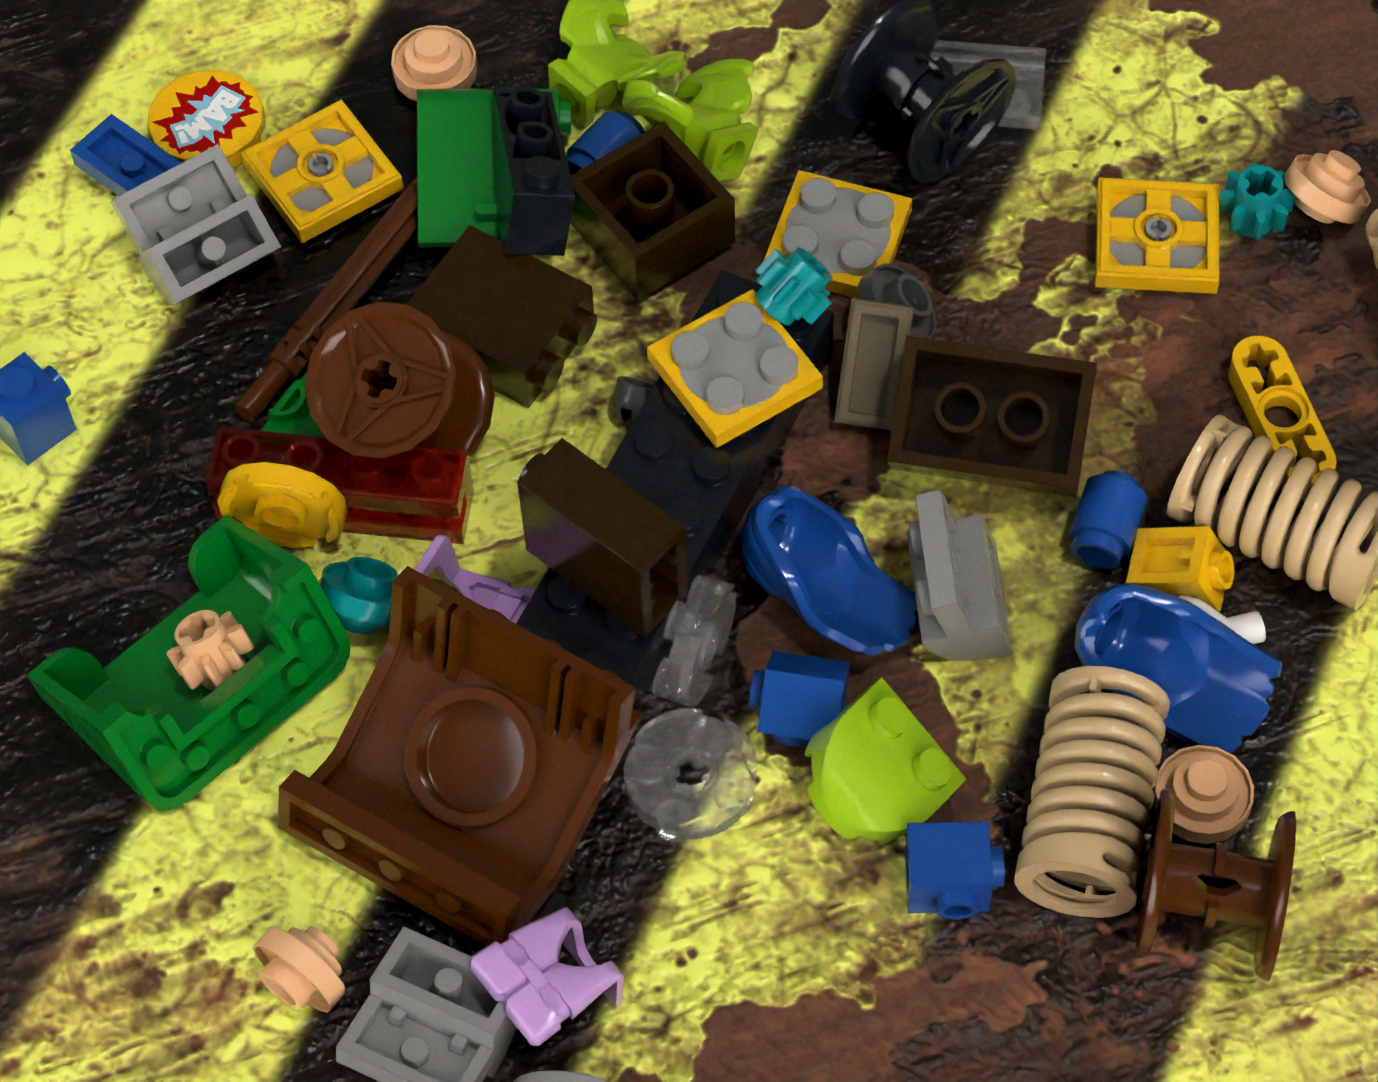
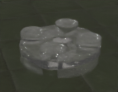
M698 574L690 588L687 602H675L664 631V638L674 642L669 658L664 657L657 669L652 685L653 694L692 709L703 699L714 677L713 674L705 671L712 663L715 654L723 655L732 627L737 602V593L732 592V589L735 587L733 584Z
M681 708L671 710L647 722L634 738L635 744L629 751L628 758L626 756L624 765L627 797L638 817L644 823L655 828L659 837L666 841L680 842L685 839H701L719 834L733 826L753 806L757 780L755 751L744 731L736 723L723 717V723L714 717L703 716V710ZM690 761L693 768L700 769L706 767L709 772L702 776V782L699 784H681L675 780L680 776L679 765Z

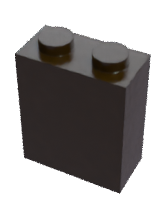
M471 225L468 226L407 303V305L432 318L440 330L449 331L470 343L489 368L493 390L530 408L542 390L549 391L555 386L562 374L564 361L576 346L583 347L589 341L597 324L591 285L529 254L504 253L501 240Z
M563 438L545 455L539 453L529 460L517 481L526 550L645 638L688 593L685 526Z

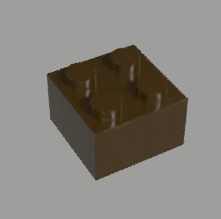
M664 121L571 175L575 201L570 224L637 300L642 299L735 242V198Z

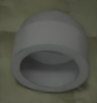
M619 376L613 393V408L618 418L626 422L632 416L633 422L655 384L637 378Z

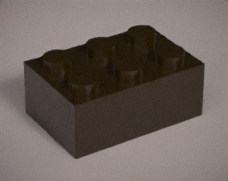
M906 336L887 457L889 468L898 471L1077 497L1097 363Z

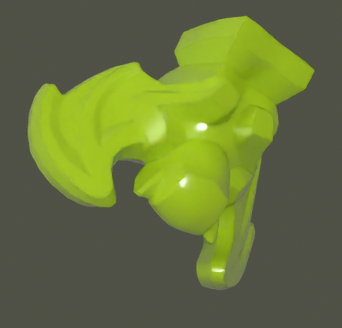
M568 0L569 2L562 15L559 32L560 40L566 43L571 50L567 60L558 58L548 64L549 88H559V100H571V119L585 129L593 123L597 107H606L615 102L624 92L630 80L638 79L649 82L657 78L669 77L684 69L686 57L682 51H666L662 54L651 56L644 45L631 38H627L625 34H619L614 38L609 27H626L629 25L628 12L621 0Z
M726 59L706 65L687 76L680 83L675 97L659 91L658 86L651 82L638 79L630 80L623 92L622 107L630 115L644 116V119L650 123L651 128L664 121L719 182L735 179L742 174L759 129L750 122L739 124L738 117L740 114L748 111L752 101L751 88L747 78L754 71V64L745 59Z

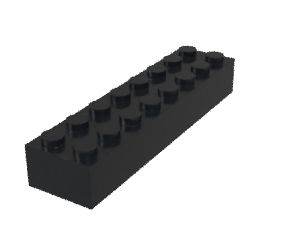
M721 270L692 322L752 289L757 292L762 285ZM825 310L812 325L803 317L799 321L795 319L790 326L780 323L822 374L833 352L834 313ZM660 376L606 470L685 526L688 593L644 638L549 567L516 624L544 639L555 641L566 651L600 669L615 673L624 682L636 687L633 709L637 710L809 397L716 448Z

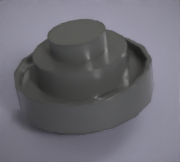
M887 263L877 266L861 278L857 286V298L915 306L911 336L932 339L936 331V315L931 296L921 281L902 268Z

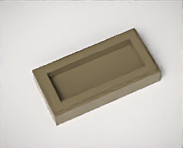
M854 297L851 299L834 422L892 431L906 336H911L915 306Z

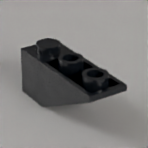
M518 87L513 90L493 88L492 106L497 218L504 253L564 256L575 193L552 92L539 91L530 87Z

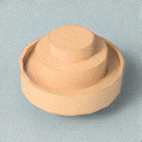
M428 25L412 30L399 40L393 49L391 60L392 73L397 88L406 97L417 101V89L471 88L477 76V57L471 40L461 31L448 26Z
M1331 150L1329 154L1297 155L1283 176L1286 186L1296 196L1294 201L1296 206L1308 216L1323 223L1332 224L1334 221L1347 224L1357 223L1371 202L1368 192L1364 189V180L1359 175L1361 171L1360 165L1350 156L1337 150Z
M1195 745L1176 751L1165 759L1158 771L1157 783L1154 787L1153 804L1156 810L1162 789L1168 790L1173 795L1175 802L1173 834L1188 842L1211 844L1227 840L1242 829L1253 806L1254 785L1248 769L1236 756L1218 747Z
M270 926L253 945L252 948L255 956L264 966L263 970L259 973L261 981L274 995L290 1007L301 1010L308 1004L319 1011L328 1013L346 993L345 986L338 977L342 973V968L336 958L341 951L336 943L318 928L309 926L304 932L298 928L291 927L286 932L280 928Z

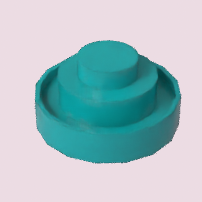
M353 557L348 562L330 563L323 568L319 584L345 630L356 634L369 635L373 634L376 629L386 628L390 625L392 582L398 576L397 571L392 566L373 558Z

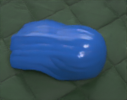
M782 486L769 491L749 510L740 534L742 560L751 578L763 590L788 603L798 616L819 636L844 646L855 653L875 656L883 653V651L891 652L907 644L911 637L908 630L914 629L918 617L915 592L878 568L869 553L862 533L856 525L825 503L795 486Z
M1137 583L1117 584L1094 596L1085 607L1076 624L1074 649L1082 666H1107L1124 669L1155 682L1167 693L1170 700L1168 717L1163 720L1166 731L1190 746H1213L1232 753L1242 744V736L1252 735L1271 709L1267 703V697L1273 695L1275 685L1270 679L1280 677L1282 662L1185 599L1154 587ZM1105 689L1109 693H1116L1133 697L1144 702L1141 698L1131 693L1120 690Z

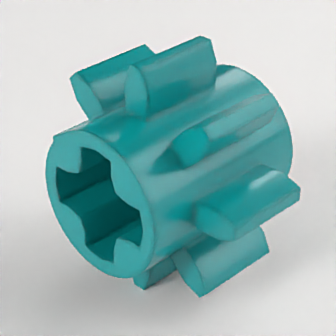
M1253 163L1252 166L1247 167L1240 174L1234 171L1228 173L1225 190L1220 192L1219 212L1223 214L1230 213V232L1237 231L1244 236L1260 240L1261 236L1269 233L1272 228L1280 232L1285 230L1288 214L1293 209L1296 196L1290 189H1283L1284 172L1282 170L1276 171L1271 167Z
M798 247L792 254L788 253L786 257L779 250L774 249L755 270L760 275L757 282L762 285L755 293L757 301L773 318L784 325L790 326L795 319L799 321L802 317L812 325L832 304L827 298L830 292L825 288L832 281L831 274L816 257L802 248Z

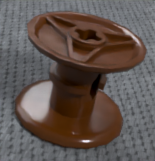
M378 301L349 310L324 331L310 355L305 382L310 415L326 439L351 455L368 457L373 464L396 477L424 480L454 470L475 453L491 425L495 394L488 366L470 343L449 331L440 330L432 318L407 304Z
M1162 789L1156 809L1144 870L1135 943V958L1145 957L1151 952L1160 911L1201 917L1203 927L1214 928L1216 920L1256 927L1254 948L1255 972L1260 979L1270 981L1281 943L1290 892L1296 841L1295 811H1289L1278 818L1267 859L1229 853L1227 852V843L1215 842L1214 850L1171 843L1175 802L1173 795L1168 790Z

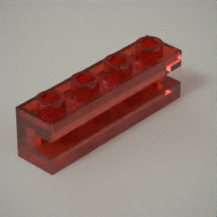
M218 427L205 479L209 494H216L213 508L218 520L223 515L220 512L217 500L222 482L228 471L242 464L269 462L291 465L312 472L332 483L345 497L348 511L342 532L433 541L437 535L442 534L448 536L451 543L464 544L474 493L468 451L416 446L413 450L381 459L351 455L329 442L326 437Z

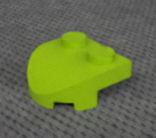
M882 677L861 692L832 722L818 730L812 736L805 751V756L812 757L813 781L807 787L809 797L822 819L834 831L849 840L861 836L871 840H878L879 845L892 842L906 833L907 823H923L928 820L967 780Z

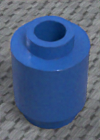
M604 112L567 149L566 157L570 175L644 133L642 125L627 113Z
M1109 470L1087 479L1069 531V538L1072 541L1070 552L1078 561L1094 568L1109 570L1117 568L1121 559L1130 554L1148 500L1146 493L1139 487V483L1134 477L1124 472Z

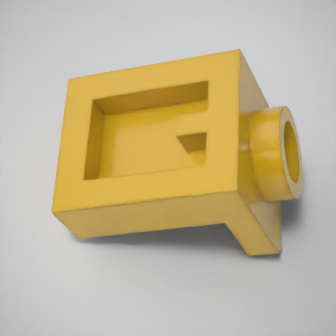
M1210 526L1138 528L1126 583H1137L1154 587L1175 596L1195 595L1196 598L1203 600L1220 612L1225 589H1229L1233 584L1234 562L1232 555L1229 551L1225 550Z

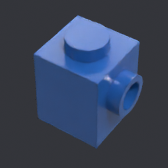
M23 352L0 369V438L28 466L77 429L66 398L71 395V391L64 379L50 365L41 369Z
M773 651L765 671L754 670L751 683L749 709L760 710L757 732L772 734V738L776 742L784 745L807 746L812 736L818 730L832 722L844 710L851 662Z
M989 821L907 823L904 854L908 914L938 913L943 918L958 920L970 918L978 912H989L993 887H1004L1005 879L1003 847L991 846Z

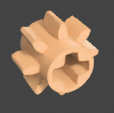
M201 610L190 614L179 623L174 633V638L179 646L168 650L166 655L190 689L193 690L202 683L206 689L215 690L246 664L242 655L253 650L254 645L242 624L238 625L230 611L219 617L212 610Z

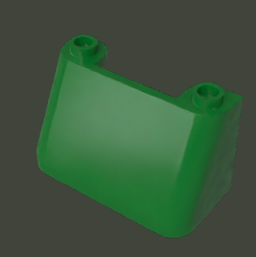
M227 514L194 542L189 553L188 568L199 591L122 654L102 668L100 663L86 650L77 647L62 648L26 675L40 697L141 798L154 808L161 810L175 809L188 802L331 682L343 670L350 656L351 643L348 634L309 565ZM201 610H212L219 617L230 611L238 625L242 624L254 645L253 650L242 655L246 664L215 690L206 689L202 683L195 689H190L166 655L168 650L179 646L174 638V633L179 623L190 614Z

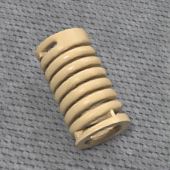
M1221 414L1216 415L1201 433L1180 471L1167 505V516L1180 523L1191 522L1195 519V526H1210L1214 534L1217 533V537L1223 545L1227 547L1239 545L1242 553L1249 558L1261 555V559L1267 567L1277 569L1283 566L1289 578L1300 580L1306 577L1307 584L1315 591H1322L1329 587V593L1335 601L1355 611L1359 609L1378 580V532L1367 552L1363 553L1359 548L1373 525L1378 527V491L1369 493L1362 501L1336 546L1343 526L1360 496L1362 487L1354 479L1344 481L1324 521L1314 534L1319 518L1339 482L1338 472L1332 468H1325L1318 475L1299 515L1290 526L1294 513L1307 492L1317 470L1315 460L1303 457L1293 468L1275 507L1267 517L1270 506L1281 489L1295 459L1294 451L1287 446H1282L1272 455L1251 500L1244 508L1248 495L1270 457L1273 443L1270 438L1262 435L1256 437L1250 444L1252 440L1250 428L1238 425ZM1240 462L1228 491L1217 505L1221 489Z
M1107 666L1071 668L1059 673L1052 681L1048 705L1050 711L1045 717L1044 735L1041 738L1039 750L1040 757L1037 760L1035 770L1036 779L1032 784L1030 799L1032 802L1028 805L1027 826L1024 828L1022 837L1024 849L1018 856L1014 883L1019 892L1025 897L1045 908L1079 917H1113L1129 912L1136 905L1137 883L1140 880L1142 871L1140 858L1144 855L1147 840L1144 835L1148 832L1151 817L1148 812L1152 809L1155 794L1152 789L1157 783L1158 769L1156 766L1160 763L1162 754L1160 744L1164 741L1166 731L1163 720L1168 717L1170 700L1167 693L1155 682L1124 669ZM1101 689L1128 692L1141 698L1144 702L1121 694L1101 692ZM1045 872L1068 884L1086 888V891L1082 893L1067 888L1048 877ZM1096 890L1116 892L1110 895H1097Z

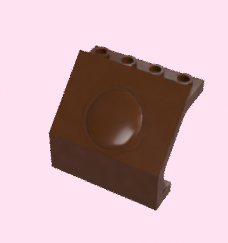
M407 566L392 582L390 628L386 646L335 748L310 777L294 770L279 786L278 828L487 947L494 941L501 944L509 939V933L527 925L557 888L643 713L633 709L636 687L624 682L615 673L600 669L566 651L555 641L544 639L508 620L502 613L494 609H487L457 593L444 582L431 579Z

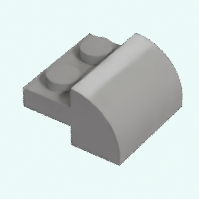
M219 144L127 191L110 202L140 255L137 258L157 290L171 305L185 300L281 248L253 195L247 196Z
M941 489L915 495L919 520L910 522L907 536L922 644L927 650L938 656L955 660L993 659L1013 655L997 545L982 514L956 519Z
M403 926L370 978V995L336 1046V1062L379 1082H483L486 1076L493 1078L517 1027L506 1015V1002L495 1001L471 971L472 956Z

